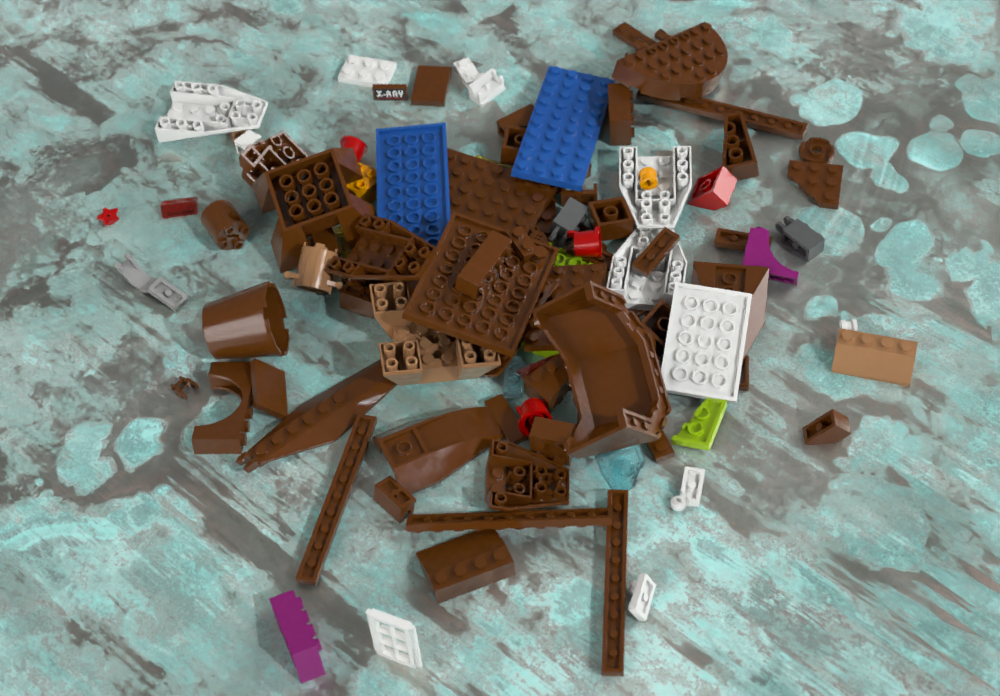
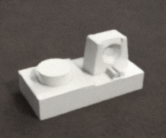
M646 573L639 574L638 580L630 583L628 591L632 596L628 610L638 621H646L656 587L655 583Z

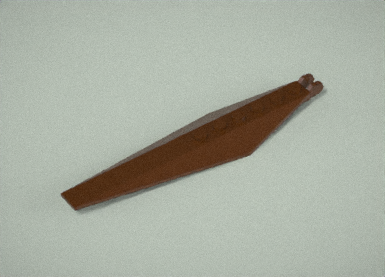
M380 359L299 405L250 448L248 452H243L238 456L236 462L240 466L244 465V470L250 473L268 462L336 442L354 425L358 413L365 415L398 384L383 376Z

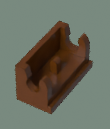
M594 183V190H582V192L561 188L562 207L570 197L585 206H588V202L598 201L597 183Z
M348 282L340 291V308L373 319L370 289Z
M388 476L375 484L374 500L398 523L404 521L407 511L410 515L413 514L417 499L394 478Z

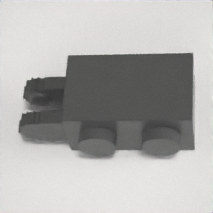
M570 197L554 219L549 230L551 235L548 240L552 242L556 236L560 237L558 246L562 248L565 242H568L571 238L566 236V232L568 230L579 232L580 228L578 226L580 224L584 225L588 218L586 213L589 208Z
M789 216L784 217L783 221L785 224L781 222L776 223L777 231L782 234L781 242L805 261L809 262L824 251L825 238L811 229L808 224L803 223L799 219L794 220Z

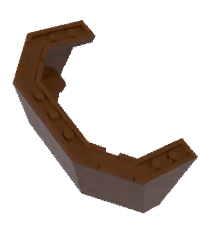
M590 280L532 310L534 325L544 331L565 361L564 366L568 372V382L572 389L578 421L571 436L565 439L563 447L568 456L577 459L656 441L661 438L662 434L660 431L666 425V415H669L671 412L653 339L649 333L644 334L639 327L642 323L633 311H628L624 305L627 301L621 294Z

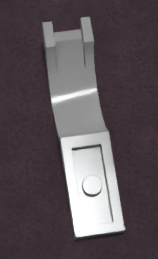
M127 253L124 254L126 260L121 265L117 262L114 264L117 271L134 288L143 293H150L175 312H178L189 301V296L162 277L155 279L146 274L138 266L135 259Z

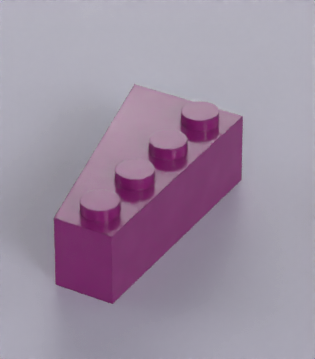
M290 590L269 598L301 684L325 675L326 673L319 654L322 647L319 639L313 638L316 636L313 625L307 624L310 622L307 611L301 610L304 608L301 597H296L294 591Z

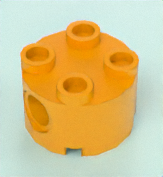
M358 163L363 179L346 185L349 193L370 204L377 199L376 170L371 166Z

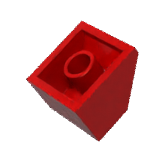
M724 166L699 177L688 204L713 211L725 208L730 203V197L735 190L737 179Z

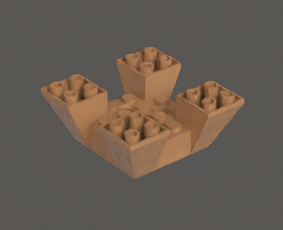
M408 282L369 284L374 317L393 341L378 343L383 376L400 386L476 379L501 365L498 352L402 319L403 312L410 300Z

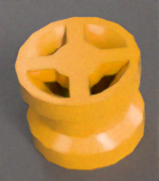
M645 167L639 171V182L642 189L651 190L657 186V173L654 168Z

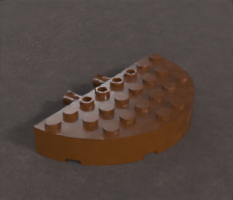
M706 22L673 36L668 35L663 29H658L654 37L660 42L649 46L640 38L636 39L632 47L638 51L617 60L612 74V78L628 88H631V86L637 88L644 95L680 101V98L697 99L711 93L720 82L728 61L727 48L719 34Z

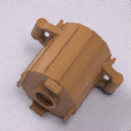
M304 242L297 273H291L290 271L284 273L286 280H293L292 288L297 287L311 292L329 294V296H331L332 288L338 291L342 290L343 284L341 282L332 281L334 274L325 272V268L332 258L338 256V249H335V252L328 250L325 244L316 243L312 247L306 246L307 243Z

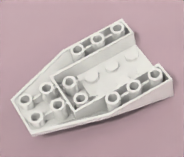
M175 81L170 91L172 105L167 117L160 116L155 126L158 142L162 143L257 129L262 122L268 101L225 85Z
M637 146L620 147L619 189L637 229L675 228L692 189L691 146H673V156H637ZM651 167L656 170L658 184L654 189L644 190L640 187L639 171L642 168Z
M636 228L612 257L606 288L621 294L627 301L624 304L627 309L651 311L661 299L672 306L675 282L685 283L687 260L679 242L647 278L632 269V263L663 228Z

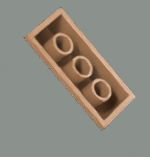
M840 328L831 372L910 387L918 342Z

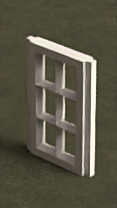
M374 608L372 610L367 609L366 615L374 650L378 655L415 669L417 667L421 668L423 664L416 628L412 622ZM395 628H398V629H400V630H403L404 633L401 632V631L395 630ZM383 634H386V635H388V636H391L392 639L389 638V637L383 636Z

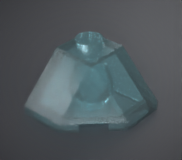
M639 445L595 456L600 472L611 490H631L635 488L637 476L645 463Z

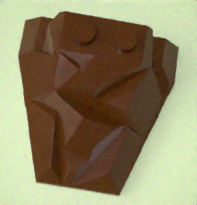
M282 131L270 136L266 140L259 141L255 145H249L239 156L240 166L243 168L241 175L247 184L253 188L252 183L264 172L308 157V155Z

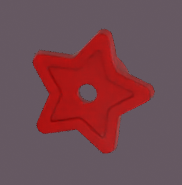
M103 208V213L97 216V220H102L105 225L114 224L119 220L117 216L118 208L111 210Z

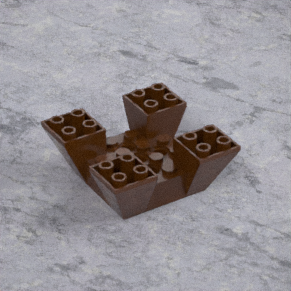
M331 148L266 171L252 183L261 214L276 210L278 214L271 245L281 274L298 268L304 242L307 243L306 246H310L307 238L308 235L340 224L348 246L352 249L361 238L355 226L364 214L377 216L373 205L348 191L346 184L363 179L353 148Z

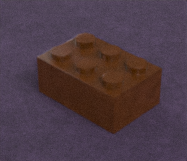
M621 83L608 84L610 146L631 145V138H635L634 127H631V125H635L634 114L631 115V113H634V104L630 102V100H633V90H629L628 87Z

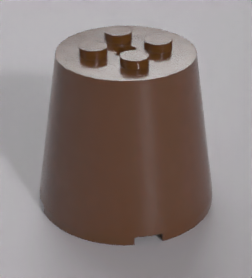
M266 281L206 303L203 306L202 331L209 351L215 359L286 356L289 351V329H285L284 318H287L282 297L274 283Z

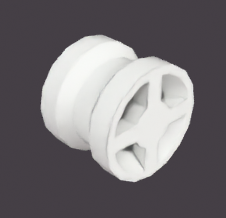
M840 319L839 329L858 331L857 320L845 321Z

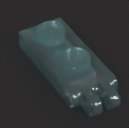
M513 357L505 368L503 398H523L525 362H521V357H517V362H514Z

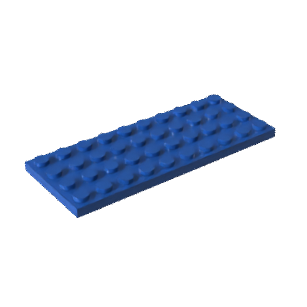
M549 66L514 162L511 176L582 192L608 108V84L615 83V80Z
M446 122L376 129L377 217L396 222L435 247L451 218Z

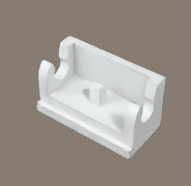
M491 68L468 85L469 98L480 107H483L506 89L503 76L500 75L497 78L496 70Z

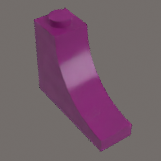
M751 227L742 265L769 267L768 280L797 285L799 272L783 266L772 254L769 246V230L763 227Z

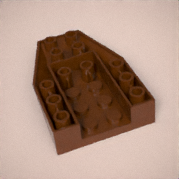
M694 261L691 284L752 294L743 354L744 361L765 323L769 267Z

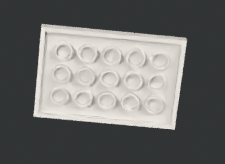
M675 282L661 367L667 393L702 399L727 400V403L736 404L752 294Z

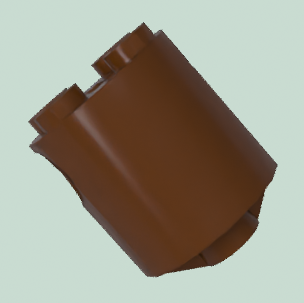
M217 200L209 204L201 214V224L221 250H239L244 246L250 228L229 201Z

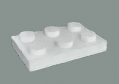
M349 54L338 76V81L372 87L373 84H389L397 65L393 61Z

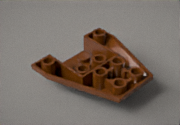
M492 439L485 470L484 503L489 509L506 512L568 505L569 469L547 458L538 456L536 453L512 442Z

